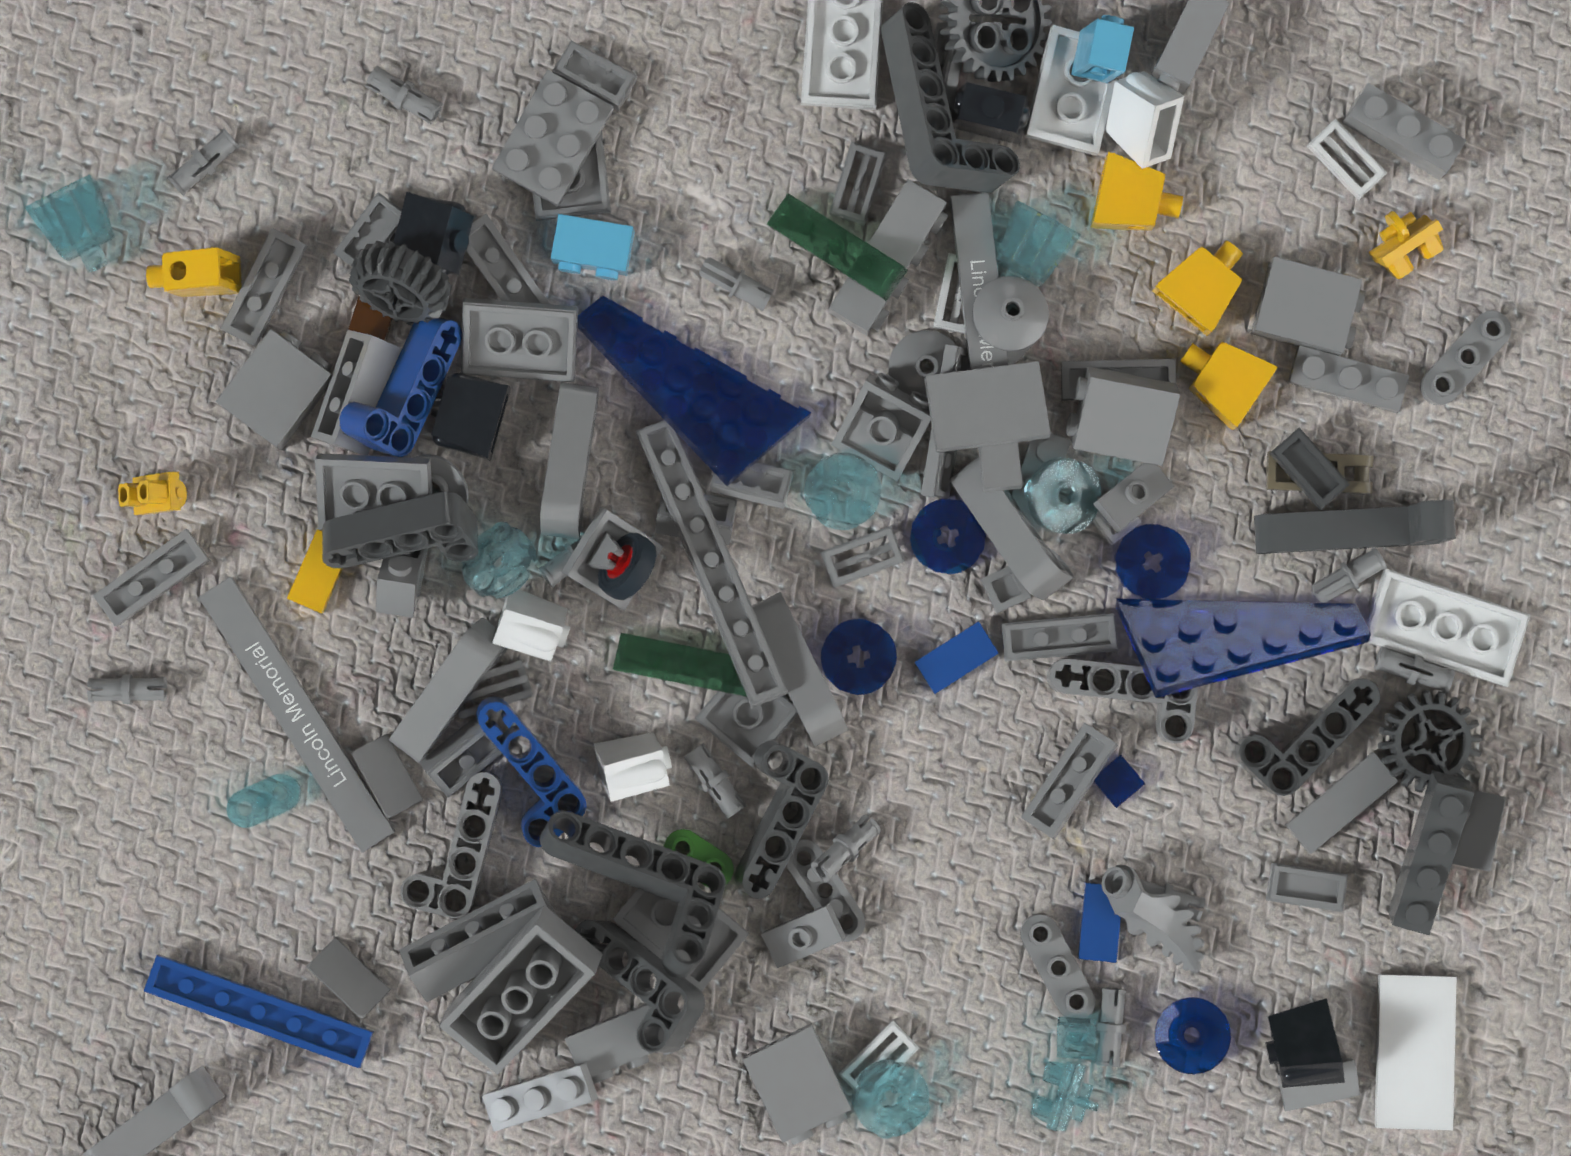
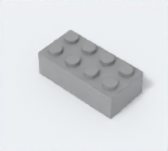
M544 905L447 1007L439 1027L498 1075L596 974L603 954Z

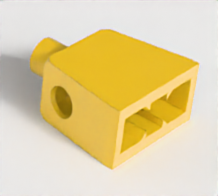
M1108 152L1104 161L1090 228L1151 231L1155 226L1157 214L1179 218L1183 196L1162 192L1166 174L1150 167L1142 169L1135 161Z
M1225 240L1214 255L1201 246L1164 277L1152 292L1203 334L1208 336L1217 326L1242 282V279L1231 269L1243 256V253L1227 240Z
M218 247L163 253L162 265H149L147 267V284L149 288L163 287L165 292L180 297L238 294L242 287L241 256Z
M1225 342L1218 344L1211 355L1192 343L1180 360L1182 364L1198 374L1188 389L1231 430L1239 426L1278 368L1274 364Z

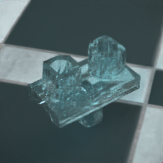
M1048 1061L1042 1081L1057 1085L1059 1088L1055 1100L1038 1095L1035 1099L1031 1115L1046 1122V1128L1066 1132L1070 1118L1082 1122L1086 1109L1097 1111L1099 1103L1090 1100L1093 1085L1085 1082L1082 1083L1087 1066L1077 1062L1067 1061L1066 1063Z

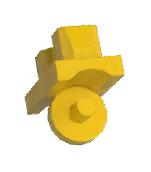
M1391 211L1385 215L1388 227L1379 232L1384 242L1368 253L1374 262L1384 266L1393 277L1401 279L1414 269L1407 256L1409 252L1417 248L1422 258L1429 259L1444 250L1438 235L1443 228L1437 219L1432 221L1426 215L1416 220L1412 212L1400 218L1394 211Z
M164 472L133 477V483L119 484L118 487L120 507H134V515L181 510V507L184 506L187 500V490L184 483L179 480V472Z

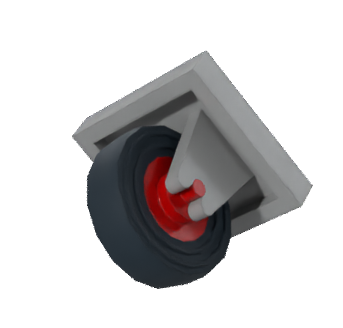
M600 507L561 572L625 611L635 593L643 587L654 568L655 560L663 545L607 509Z

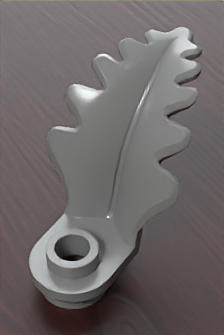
M1117 865L1109 868L1103 875L1102 889L1107 895L1114 913L1125 919L1128 932L1132 935H1139L1145 932L1147 934V944L1150 947H1155L1162 943V953L1165 957H1170L1173 953V962L1176 965H1180L1183 962V969L1185 971L1190 970L1193 973H1199L1201 970L1200 962L1205 955L1203 952H1198V950L1204 946V940L1194 936L1201 932V927L1198 924L1186 925L1193 917L1194 912L1187 908L1176 909L1181 899L1175 893H1147L1133 868L1126 865Z

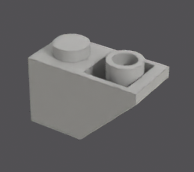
M428 548L382 560L377 578L376 612L414 617L421 591Z

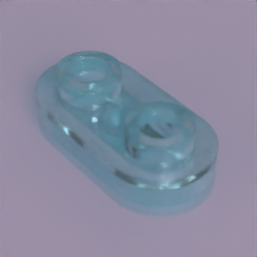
M273 775L234 793L227 803V815L236 826L243 828L256 826L296 807L301 799V787L298 781L290 775ZM278 786H283L287 791L286 798L281 801L274 796V790ZM244 801L249 802L252 806V811L248 816L242 815L239 811V806Z

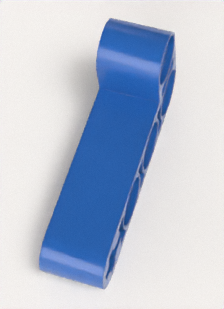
M434 318L428 323L424 321L414 322L376 407L358 402L347 404L341 411L339 418L341 430L370 449L397 457L408 455L415 446L462 339L460 325L455 321L445 318Z
M488 697L478 706L476 712L478 723L484 733L541 798L524 813L520 822L526 841L532 846L541 847L540 835L536 836L528 831L530 823L540 818L549 821L553 814L563 811L558 808V802L565 794H573L578 797L577 806L569 812L583 816L587 807L586 799L577 784L509 704L502 698ZM491 708L495 712L503 710L501 717L508 727L504 734L501 727L494 720L487 723L489 719L487 711ZM517 736L526 737L530 742L529 748L522 754H515L509 750L510 741ZM541 765L551 766L554 769V774L549 781L541 783L533 778L537 767ZM553 829L558 837L564 833L560 829Z

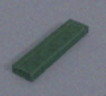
M789 193L767 222L771 229L884 301L888 300L908 271L894 259Z
M626 633L620 634L613 666L614 671L747 697L729 654Z

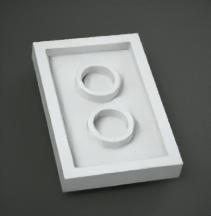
M1052 25L1049 30L1024 137L1096 156L1100 151L1114 84L1117 78L1109 83H1103L1071 75L1080 32Z

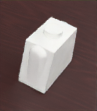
M1145 71L1132 72L1127 77L1115 81L1105 129L1113 140L1142 169L1171 159L1184 95L1168 85L1158 82V79Z
M511 586L499 616L492 643L551 661L556 647L563 648L569 634L570 626L564 625L567 608Z
M654 732L593 744L600 779L611 802L670 786L667 769L672 768L667 746H660Z

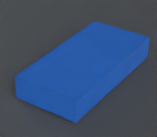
M978 621L914 663L933 693L936 694L993 658L999 652Z
M1085 882L1077 958L1117 963L1121 917L1114 913L1109 899L1102 889V884Z

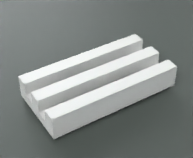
M1336 118L1307 145L1310 151L1357 200L1361 199L1387 174L1384 168ZM1333 131L1375 174L1372 178L1329 136ZM1322 141L1364 184L1362 187L1320 145Z
M948 253L933 328L965 334L964 325L957 323L961 307L959 278L950 322L943 320L954 262L957 263L956 254Z
M892 1020L838 1074L866 1101L920 1047ZM894 1032L897 1037L862 1072L853 1078L850 1073ZM904 1042L908 1048L864 1090L860 1084Z

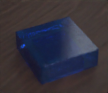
M1121 754L1105 766L1094 780L1096 786L1115 808L1145 785L1144 781Z

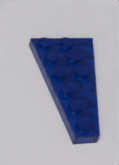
M603 295L578 315L577 328L726 486L735 481L811 415V412L801 406L799 408L781 399L782 395L771 389L767 391L747 380L746 375L696 347L692 349L676 340L677 337L664 330L662 332L645 323L643 317Z
M1116 598L1115 605L1155 698L1368 643L1371 632L1357 604Z

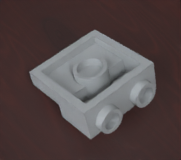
M879 373L877 377L870 374L831 445L898 482L931 422L927 396L916 391H912L911 395H908L897 389L899 383L887 374Z

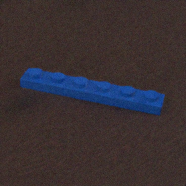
M160 954L156 955L144 988V992L359 1069L362 1066L374 1031Z

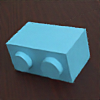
M1102 15L1101 19L1097 18L1083 28L1079 34L1071 75L1109 83L1125 73L1134 27L1124 25V19Z
M558 214L551 261L553 264H559L558 270L562 272L580 274L582 268L596 271L595 276L598 278L618 280V275L627 276L635 234L634 227Z

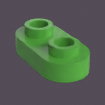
M679 829L672 832L665 840L664 847L676 851L675 847L678 842H687L690 845V852L687 856L708 864L712 862L719 863L722 867L726 884L731 880L734 873V865L731 858L696 833L687 829Z

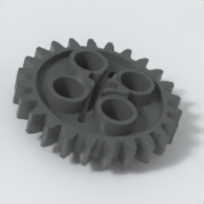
M941 0V3L949 8L948 13L939 15V19L948 22V27L942 29L940 34L950 35L951 38L945 45V50L956 49L957 52L952 61L954 63L965 62L962 72H974L975 79H987L988 82L1014 80V76L1026 74L1025 67H1035L1037 65L1033 55L1044 54V49L1039 43L1040 41H1047L1048 34L1043 32V28L1053 23V21L1044 18V13L1051 9V5H1042L1041 0H1014V7H1012L1011 0H982V5H980L979 0ZM969 15L991 16L994 18H1021L1023 24L971 22ZM978 32H979L980 35H981V42H980V44H979V42H978V37H977V36H978ZM1010 35L1013 37L1012 46L1010 44Z

